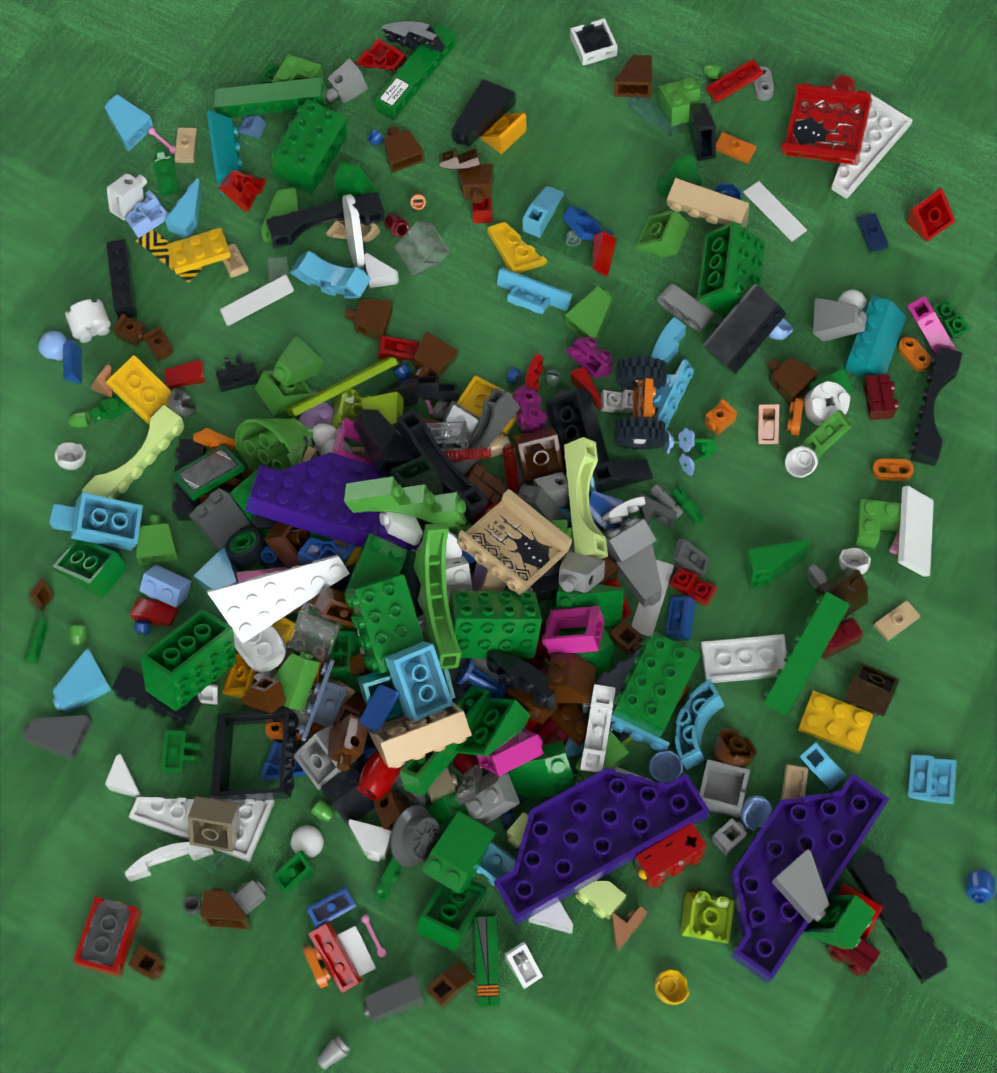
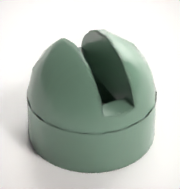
M573 230L566 233L565 240L568 246L574 247L581 243V239Z
M550 369L546 372L545 382L549 386H556L560 383L561 374L558 370Z

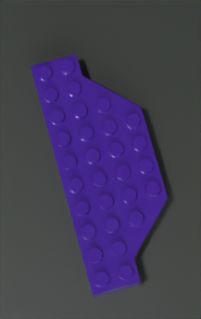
M331 452L281 471L263 465L259 466L245 509L246 512L347 544H353L360 548L370 533L406 550H417L419 545L413 546L387 533L385 526L381 524L379 519L381 512L366 511L353 513L344 502L347 483L393 476L402 488L415 486L409 477L403 475H378L372 465ZM416 517L424 535L425 525L433 523Z
M606 768L530 810L514 869L494 880V888L515 925H518L634 860L638 854L691 823L696 825L708 818L710 810L687 774L666 784L646 780V778L632 774L627 775L615 772L613 769Z
M852 773L840 791L804 796L797 799H785L777 804L729 875L742 937L730 956L732 959L766 983L773 979L809 923L776 888L772 881L809 849L827 896L890 798Z

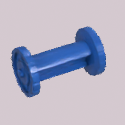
M468 658L459 669L455 682L461 685L466 680L474 686L489 690L491 698L502 699L508 685L506 686L501 680L498 682L475 669V661L472 658Z

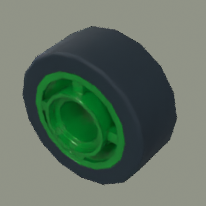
M245 528L237 531L228 539L225 551L234 565L248 567L260 561L261 552L267 546V543L257 529Z

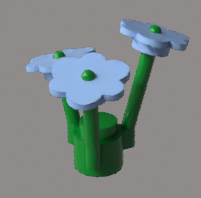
M685 428L683 432L679 433V440H674L669 430H666L664 445L666 454H669L674 444H679V447L683 448L685 452H689L690 448L696 444L697 451L703 454L693 460L684 453L681 454L679 462L682 470L689 476L693 475L695 463L711 458V453H716L717 441L714 437L694 438V432Z

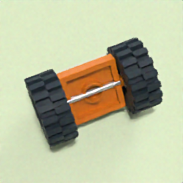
M632 356V358L625 357V359H620L617 362L616 383L622 388L633 389V416L615 421L614 443L619 447H624L625 449L632 448V450H652L653 448L663 447L665 445V423L657 418L652 419L655 414L653 398L656 389L665 387L667 384V363L659 358L654 359V357L647 358L645 356Z

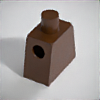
M396 126L388 129L389 136L384 138L391 173L425 162L424 150L409 130L400 132Z
M480 164L469 168L457 169L458 183L465 200L472 199L473 203L478 204L483 199L491 197L494 183L493 164Z
M362 299L359 302L358 309L347 307L345 319L354 320V329L357 333L379 341L381 335L386 336L393 314L392 301Z
M426 332L414 357L413 366L418 369L414 377L428 375L440 377L457 360L458 350Z
M789 357L783 364L776 358H773L767 366L774 372L771 376V385L788 405H791V401H795L796 398H799L808 390L809 383L816 381L818 372L793 357Z
M352 714L330 729L328 757L337 762V769L341 771H348L351 762L362 755L368 728L359 723L360 718Z
M392 788L380 799L373 802L383 828L391 832L401 812L411 806L404 794L394 791Z

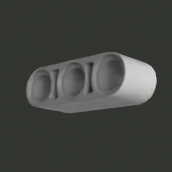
M670 284L657 298L658 303L664 309L698 332H701L714 318L709 308L697 302L696 299L674 284Z

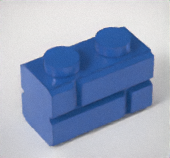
M344 887L306 909L315 927L318 928L356 907V904L347 887Z

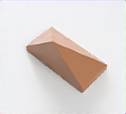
M109 364L101 371L90 389L112 398V389L106 384V381L111 377V366Z

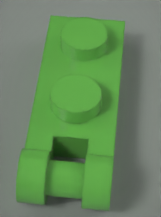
M837 410L800 446L810 447L816 452L819 459L821 454L853 425L842 410Z

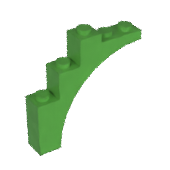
M393 476L346 484L344 502L353 513L366 511L391 512L417 517L433 524L446 523L449 532L453 533L457 538L461 530L466 532L472 527V524L468 522L464 514L466 504L457 492L434 496L425 484L402 488Z
M446 523L425 525L421 551L416 552L414 563L415 572L421 583L418 602L425 616L422 634L426 642L433 644L441 669L458 668L461 657V650L454 632L447 595L446 546L449 528Z

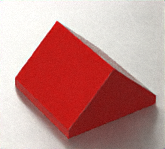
M939 188L912 207L907 220V224L927 242L955 222L942 188Z

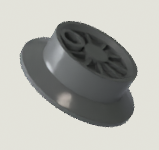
M418 805L410 806L402 811L395 821L391 833V850L395 860L402 866L413 867L422 861H427L431 851L441 838L440 825L431 817L427 809Z

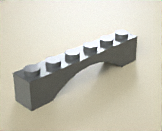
M495 388L484 401L479 424L473 436L462 448V451L467 448L472 450L475 448V456H477L476 448L478 450L480 447L481 449L483 447L489 448L496 436L514 418L520 407L508 391ZM478 458L477 460L468 459L451 462L465 475L472 465L478 461ZM429 469L420 478L433 494L439 495L443 487Z

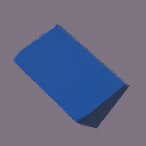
M69 340L63 344L64 379L82 384L81 348L73 340Z
M690 596L671 597L665 630L666 637L690 640L696 602Z
M379 685L362 714L359 723L372 731L379 732L395 704L399 692Z

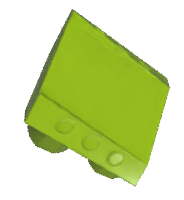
M348 389L344 393L338 394L334 400L335 404L329 425L338 428L345 418L355 421L359 409H363L361 399L371 396L359 397L357 391L353 389Z
M703 891L698 893L687 892L683 899L681 928L679 929L681 935L728 944L734 900L723 896H710L707 892Z

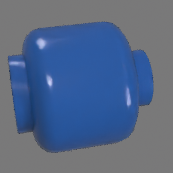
M976 869L966 877V895L974 903L984 904L994 898L996 880L989 871Z

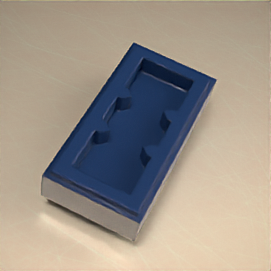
M876 213L858 217L857 223L869 253L888 248V242Z

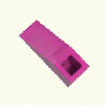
M925 296L907 306L935 354L939 347L957 351Z

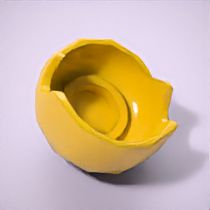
M668 969L660 972L654 982L656 996L663 1003L677 1005L684 1002L689 996L690 991L687 987V979L677 970Z

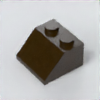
M846 568L815 588L818 597L829 592L850 604L843 619L868 603V586L860 570Z
M860 662L844 699L853 706H861L873 715L884 717L900 679Z

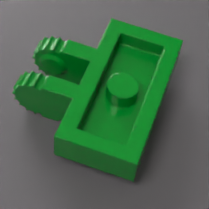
M165 730L161 773L183 774L184 763L200 764L201 757L185 754L186 750L202 751L203 745L187 743V731Z

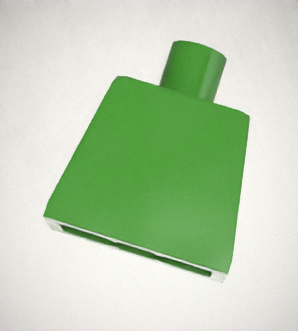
M159 515L150 516L149 525L141 526L139 529L136 558L140 565L179 560L169 524L161 523V516Z

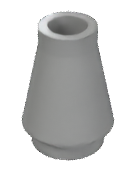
M338 1035L335 1039H331L316 1060L326 1070L329 1066L347 1056V1052L351 1048Z

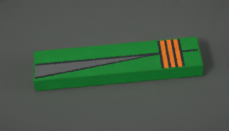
M497 916L474 917L477 1008L500 1007Z

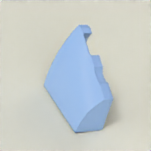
M150 190L145 193L147 198L142 203L138 202L134 206L133 211L129 212L125 217L126 222L138 238L163 223L168 214Z

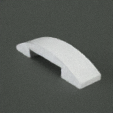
M594 684L580 770L595 773L603 770L616 690L614 687Z
M190 842L170 844L141 857L129 867L125 875L131 882L151 875L150 866L186 854H190L192 860L195 861L213 855L214 851L210 848L190 845Z

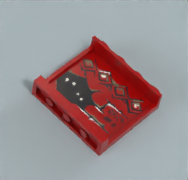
M808 83L796 84L797 92L785 143L782 142L781 146L783 155L858 166L872 105L871 95L863 90L852 92L846 88L836 90L825 85L813 87Z

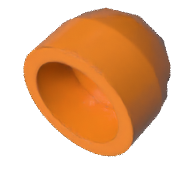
M414 194L411 197V206L416 210L424 208L426 204L425 197L422 194ZM414 199H423V202H422V201L413 202V200H414Z

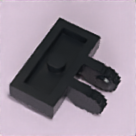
M240 354L236 355L237 367L231 368L230 359L225 357L226 369L216 372L221 392L256 384L259 381L254 362L243 365Z

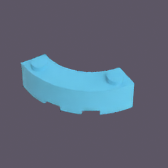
M310 251L300 254L289 272L309 286L313 284L321 287V292L332 296L338 293L344 295V298L350 299L361 297L371 280L361 268L339 267L320 259L315 253Z
M711 679L701 684L690 694V699L684 708H681L676 721V748L686 770L705 761L702 751L704 728L709 719L725 706Z

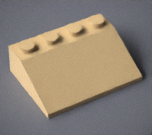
M675 178L667 198V204L672 210L688 212V215L694 218H705L706 221L712 224L720 223L727 225L731 222H736L743 228L747 226L749 203Z
M454 702L452 706L416 722L406 719L403 715L385 722L379 732L368 729L384 763L389 768L401 767L405 764V761L421 759L428 752L442 751L446 748V745L462 743L466 741V737L472 736L464 711Z

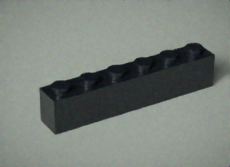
M871 851L850 863L847 870L862 893L884 906L878 918L920 983L923 984L948 968L945 955L941 951L938 952L934 946L935 941L928 931L925 932L921 926L922 921L916 912H912L908 906L909 901L907 897L897 889L896 880L885 871L884 862L881 857Z

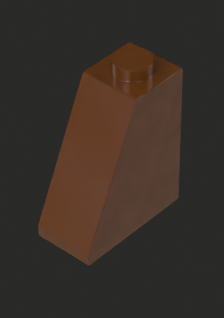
M633 55L615 78L614 97L651 98L652 55Z

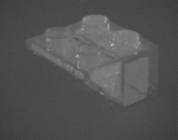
M416 221L395 246L396 251L412 276H416L439 265L450 252L434 225Z
M305 602L298 614L287 648L299 653L311 654L317 660L328 662L343 624L321 617L315 605Z

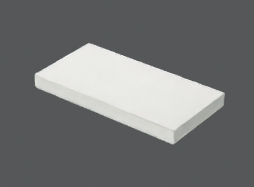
M910 486L902 487L898 563L925 577L930 575L934 500Z
M784 634L704 641L700 643L705 681L711 679L712 683L773 678L779 668L783 670L787 663L783 661L787 654Z

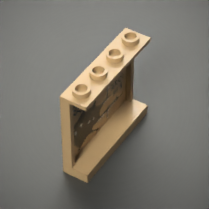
M510 489L503 494L501 502L466 532L461 530L457 539V544L463 551L468 552L479 564L485 566L495 577L507 584L509 589L519 595L526 591L568 553L572 543L570 537Z

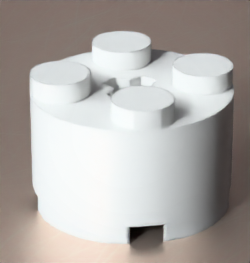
M91 299L78 302L70 307L71 311L69 313L67 311L65 313L73 337L79 339L81 343L90 341L92 336L98 334L104 336L110 332L109 327L111 323L101 300L93 303Z
M830 381L821 383L810 390L804 398L803 407H805L806 417L812 423L821 426L837 410H842L844 414L847 413L850 396L837 383Z

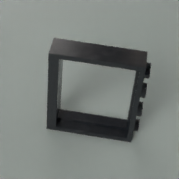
M289 708L277 709L272 713L262 710L218 713L211 797L214 799L232 800L291 798L294 789L293 770L296 767L294 752L297 748L296 728L299 725L297 714ZM284 722L279 788L228 791L234 725Z

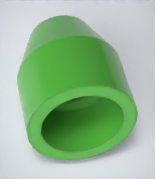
M707 64L704 67L703 73L710 79L718 80L722 77L724 68L716 64Z
M87 411L77 412L69 417V424L71 427L76 428L89 427L91 425L90 415Z
M74 625L69 627V638L72 646H83L86 639V626Z
M323 799L311 811L318 819L329 822L335 814L331 806Z

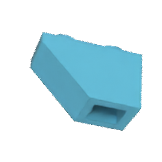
M817 742L800 756L830 790L847 776Z

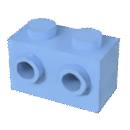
M155 565L144 573L140 591L147 594L148 597L156 598L176 608L188 598L192 581Z

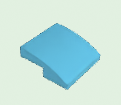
M911 755L908 797L923 801L954 804L957 761L934 759L933 756Z

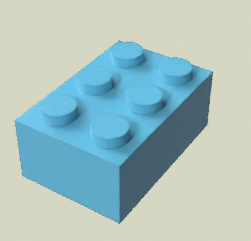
M82 492L76 501L71 538L131 551L138 543L143 505Z
M423 641L385 657L395 689L399 692L398 698L406 719L416 722L453 705L433 644Z

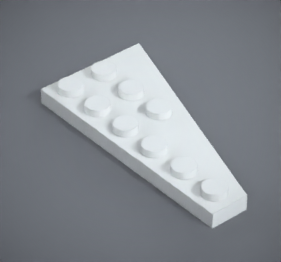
M870 94L872 105L858 166L840 163L831 188L846 199L899 140L913 121L872 94Z
M334 555L306 565L294 566L288 570L250 578L241 583H232L223 588L207 590V593L233 628L240 641L244 643L321 593L323 587L328 588L350 573L339 556Z
M137 797L129 818L189 840L188 815L194 799ZM213 799L236 803L239 807L240 833L233 852L217 851L250 862L275 801Z

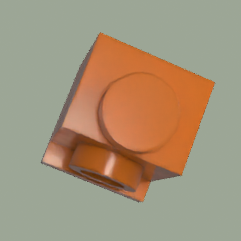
M722 399L715 408L705 415V425L710 431H714L719 435L736 421L737 411Z

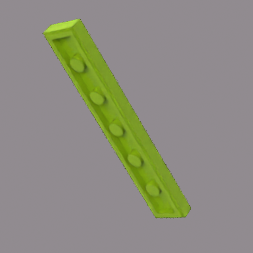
M386 357L288 407L286 410L289 416H297L398 363L394 357Z

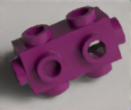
M587 336L577 338L573 342L572 347L567 348V355L572 356L577 364L586 368L590 376L598 379L604 376L607 377L612 373L614 360L610 358L612 356L611 353L605 349H600L594 338Z
M527 386L518 387L513 393L512 398L520 407L516 412V422L520 425L522 434L541 430L547 416L545 411H541L540 395L535 393L534 388L528 389Z

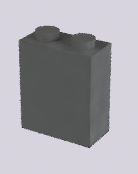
M220 488L212 492L189 515L213 549L218 552L223 547L225 548L228 539L234 533L245 528H253L232 497Z

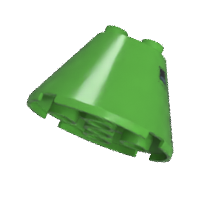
M294 417L247 419L236 430L235 445L240 460H244L248 470H253V473L259 469L260 465L281 471L302 463L308 446L313 448V432Z

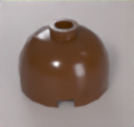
M730 728L722 729L716 736L712 746L715 760L745 769L757 754L755 745L748 737L743 739L738 736L740 732Z

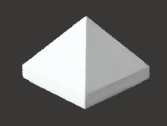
M208 685L196 697L200 699L201 703L217 705L218 685Z

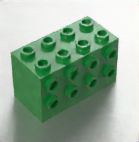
M306 99L305 103L299 106L295 119H291L286 134H282L278 147L274 148L271 152L273 177L314 195L347 139V117Z
M731 222L705 234L697 302L721 317L726 318L754 284L759 288L761 287L766 243L736 222Z
M394 574L346 589L347 595H345V600L348 607L352 608V623L355 628H358L360 635L357 637L361 649L364 648L366 654L364 663L371 672L381 674L389 671L385 657L424 641L404 574Z
M451 591L449 609L456 639L461 650L460 658H487L489 650L506 653L517 658H535L542 623L535 592L524 591L519 595L515 591Z
M203 608L140 656L146 692L174 711L185 706L193 697L201 693L208 685L216 681L224 672L236 664L233 628Z
M656 632L653 633L651 638L647 636L639 655H637L630 673H628L614 701L613 710L615 712L613 716L660 738L701 654Z

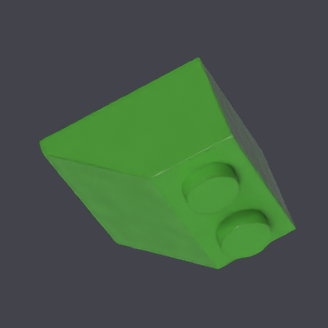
M674 210L648 216L635 247L660 257L676 255L680 250V245L690 223Z
M263 371L255 387V390L273 416L289 415L286 410L288 407L314 395L304 380L285 387L272 375L273 371Z

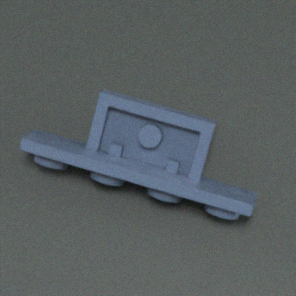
M330 659L329 663L324 662L320 673L324 677L321 683L317 682L313 694L317 696L314 704L310 702L306 715H309L307 724L302 723L298 734L302 736L300 741H306L312 722L325 727L334 726L333 722L338 715L347 688L328 682L335 661L333 659Z

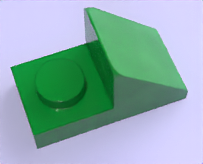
M300 850L273 875V878L283 894H287L301 881L313 878L314 868L303 850Z

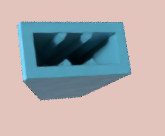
M117 94L104 106L111 124L128 152L148 133L149 128L153 127L151 117Z
M224 547L194 575L205 590L219 589L232 583H239L237 579V566L234 565Z
M89 649L84 651L52 691L56 697L53 699L58 711L62 709L66 715L111 691Z

